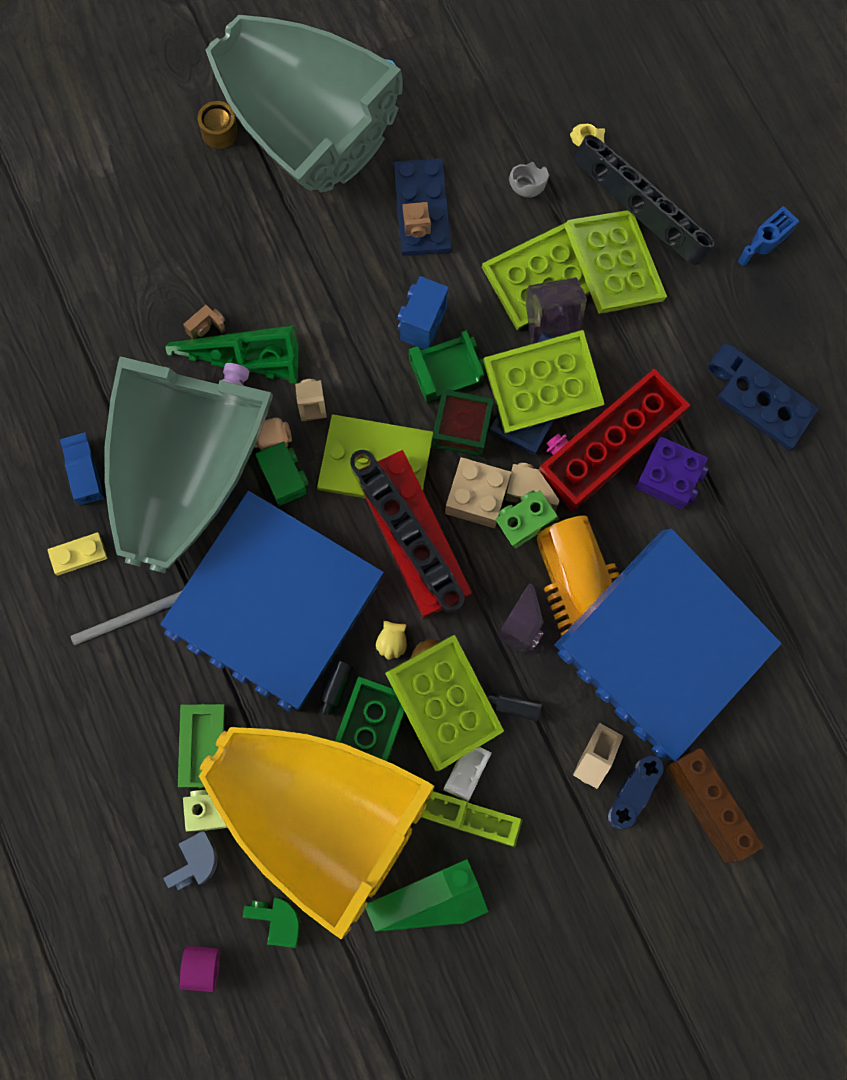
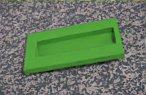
M224 704L181 705L178 787L205 788L199 777L202 772L200 766L208 755L213 757L219 748L215 744L224 731Z

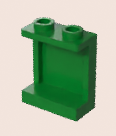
M467 330L462 331L459 338L421 351L419 346L409 349V361L426 403L440 399L443 389L460 392L483 384L484 374L487 373L485 364L482 359L478 360L476 351H478L474 337L469 338Z

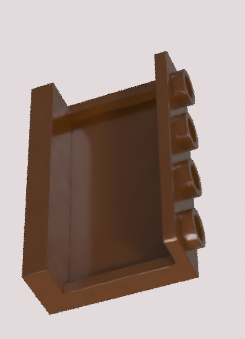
M701 748L692 753L685 754L665 767L724 863L741 862L763 847Z

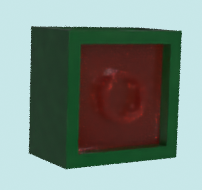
M443 389L432 437V447L482 457L494 399Z

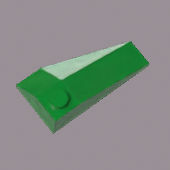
M467 859L368 903L366 907L375 932L463 924L488 912L479 885Z

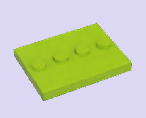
M626 210L572 219L565 223L564 227L598 314L665 300L667 297L637 220L631 212Z
M565 223L482 263L484 273L517 331L536 322L535 320L538 321L544 318L543 315L546 316L545 312H548V316L550 312L552 314V312L554 313L556 310L562 309L532 313L531 311H534L531 308L533 305L567 300L572 304L591 294L564 227Z
M584 330L488 356L483 359L504 434L605 405Z
M332 414L317 489L365 498L351 470L350 458L352 454L358 450H367L374 456L376 461H379L403 450L423 490L433 432ZM361 458L355 463L358 469L370 465V462L365 458Z
M455 635L446 638L385 673L435 771L442 770L504 732Z

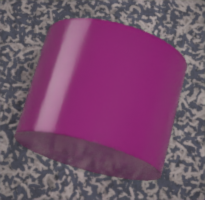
M186 945L180 971L181 990L215 992L220 968V948Z

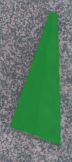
M294 325L169 342L165 346L167 355L177 354L189 357V360L193 361L198 359L211 362V365L223 368L226 363H234L244 366L250 372L264 374L266 378L274 379L277 377L289 380V383L292 384L298 381L299 347Z

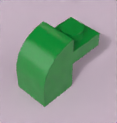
M275 897L273 908H268L269 902L252 900V906H244V918L271 921L268 937L269 945L298 947L300 918L291 903L282 898Z

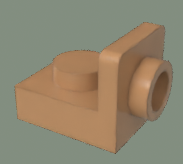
M428 203L402 204L406 236L422 237L426 234H431Z
M207 305L202 307L183 324L186 333L192 339L204 336L212 324L221 333L226 331L224 326L225 319L217 309L212 311Z

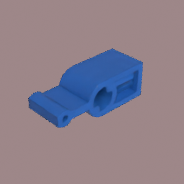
M784 206L781 207L758 228L752 239V245L745 247L738 263L744 266L748 264L754 254H768L793 233L799 220Z
M84 432L60 439L65 457V467L75 502L80 506L104 499L87 434Z

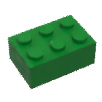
M358 677L335 742L346 744L388 762L405 714L394 689Z

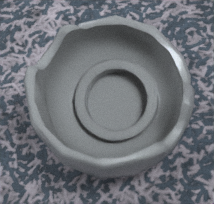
M534 162L527 165L519 164L513 167L509 176V183L512 189L520 196L532 198L541 194L549 178L548 170L546 167L537 168Z

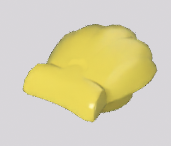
M579 124L573 128L570 137L578 147L586 135L596 136L604 142L605 129H597L591 124Z
M384 621L383 630L376 641V649L381 656H385L390 660L394 657L399 658L405 653L407 647L404 633L406 624Z

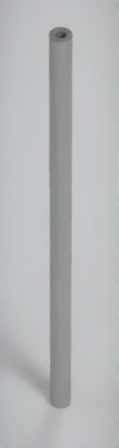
M182 591L71 635V640L74 645H77L173 606Z

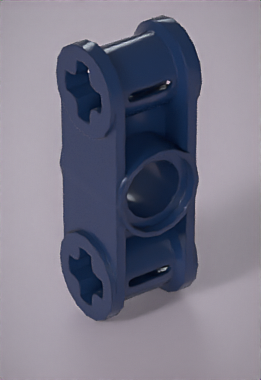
M647 756L639 760L631 774L624 781L607 815L609 824L613 828L625 829L631 827L641 810L646 806L654 791L653 789L663 773V764L657 757ZM651 763V770L654 771V773L646 775V768L643 767V765H648ZM624 810V816L627 818V821L619 823V816L616 815V812Z

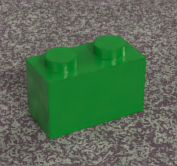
M283 441L255 454L278 507L307 494L305 486L309 483L303 470L298 472L294 464L298 462V459L292 447L287 449Z

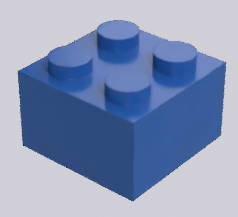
M421 276L417 284L412 283L407 295L409 302L407 306L403 305L397 318L400 321L398 330H400L401 341L419 346L422 349L430 348L447 309L449 287Z

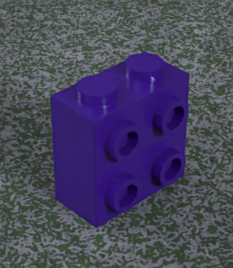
M660 436L635 489L683 510L687 503L692 505L696 498L698 490L694 488L697 481H703L708 471V468L705 467L708 458Z

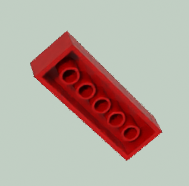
M654 368L540 466L539 471L556 496L571 512H574L682 418L690 404Z
M401 450L377 461L449 567L457 584L463 591L464 599L470 597L472 592L404 451ZM368 465V466H366V467H364V468H362V469H360V470H365V469H367L370 465ZM363 492L422 618L442 610ZM388 503L384 510L389 515H395L399 512L400 508L396 503ZM420 547L414 551V556L418 560H426L429 557V551L426 548ZM449 592L444 596V601L448 606L459 602V597L457 594Z

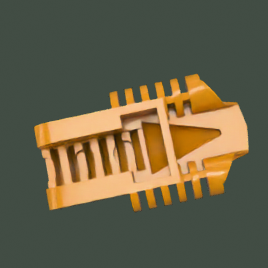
M577 516L560 521L545 528L537 536L538 547L552 584L544 588L546 594L556 592L547 597L549 602L559 600V602L550 606L552 611L562 609V611L554 615L555 620L566 619L557 624L559 629L570 628L619 576V572L609 574L616 570L617 567L615 563L605 565L587 516ZM568 629L561 632V636H563L568 631Z

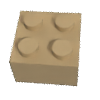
M461 457L446 504L445 514L495 528L497 523L495 519L499 516L511 472Z

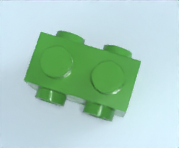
M532 490L521 497L522 502L514 507L509 505L499 512L500 516L495 519L515 549L560 520L541 490L537 492ZM541 507L539 512L534 513L536 508ZM515 522H518L516 527H512Z

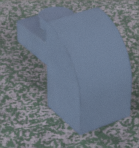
M203 830L179 843L188 865L163 878L168 888L176 887L177 890H181L193 883L191 878L194 876L199 885L204 884L214 874L218 863V854L208 831Z

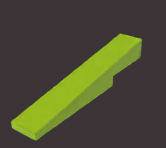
M434 791L429 800L426 799L427 806L421 818L508 846H516L522 819Z

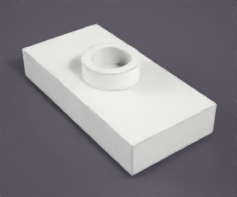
M478 747L458 759L443 790L468 802L491 752Z

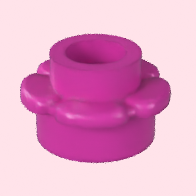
M557 434L546 443L549 446L547 452L550 451L554 455L569 442L565 438L567 435L565 434L561 437Z

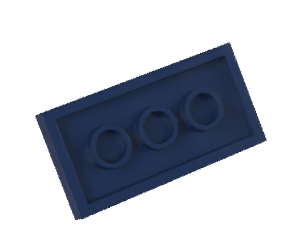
M443 159L394 162L401 255L451 253ZM427 202L429 218L431 220V234H426L422 237L406 236L402 204Z

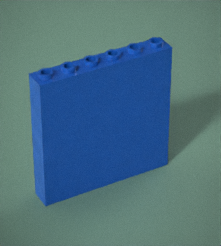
M248 491L160 625L166 630L164 635L173 641L178 642L179 639L188 643L186 648L194 654L200 656L203 652L211 657L209 662L221 670L224 667L229 668L234 672L232 677L243 684L250 681L256 685L254 690L266 698H269L270 695L279 699L277 704L289 712H292L293 709L300 712L384 578V572Z
M671 528L662 530L554 645L560 650L558 652L560 658L567 664L572 663L578 669L577 675L589 684L591 682L597 688L596 694L604 702L608 703L610 701L616 708L614 710L616 715L625 722L629 721L635 727L633 732L643 741L648 740L654 746L651 750L660 759L676 761L781 645V642Z

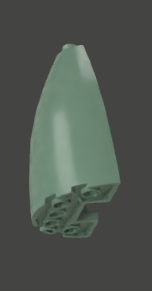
M238 15L226 26V35L222 39H214L207 47L206 53L219 86L228 104L246 131L282 169L309 191L318 190L326 192L332 190L334 184L339 181L344 184L355 176L377 152L385 139L382 137L386 126L392 125L399 107L395 103L397 95L402 94L403 86L401 69L373 52L333 33L290 21Z
M120 356L110 399L105 439V488L116 554L126 557L124 563L140 567L141 563L145 562L151 564V570L166 573V569H169L196 541L219 513L237 485L260 436L272 402L273 394L271 392L221 380L219 384L178 375L167 367Z

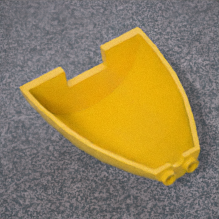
M230 727L228 732L223 731L217 739L215 745L219 748L213 757L208 755L200 766L202 772L199 777L209 797L237 843L263 875L305 913L335 936L343 939L352 928L350 926L351 923L357 922L366 909L368 902L365 900L367 897L372 898L376 894L412 834L413 829L410 826L412 822L417 824L427 806L425 801L431 797L434 786L392 763L343 743L294 732Z

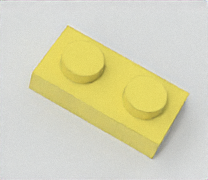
M98 532L47 549L54 573L57 576L108 559L101 535Z

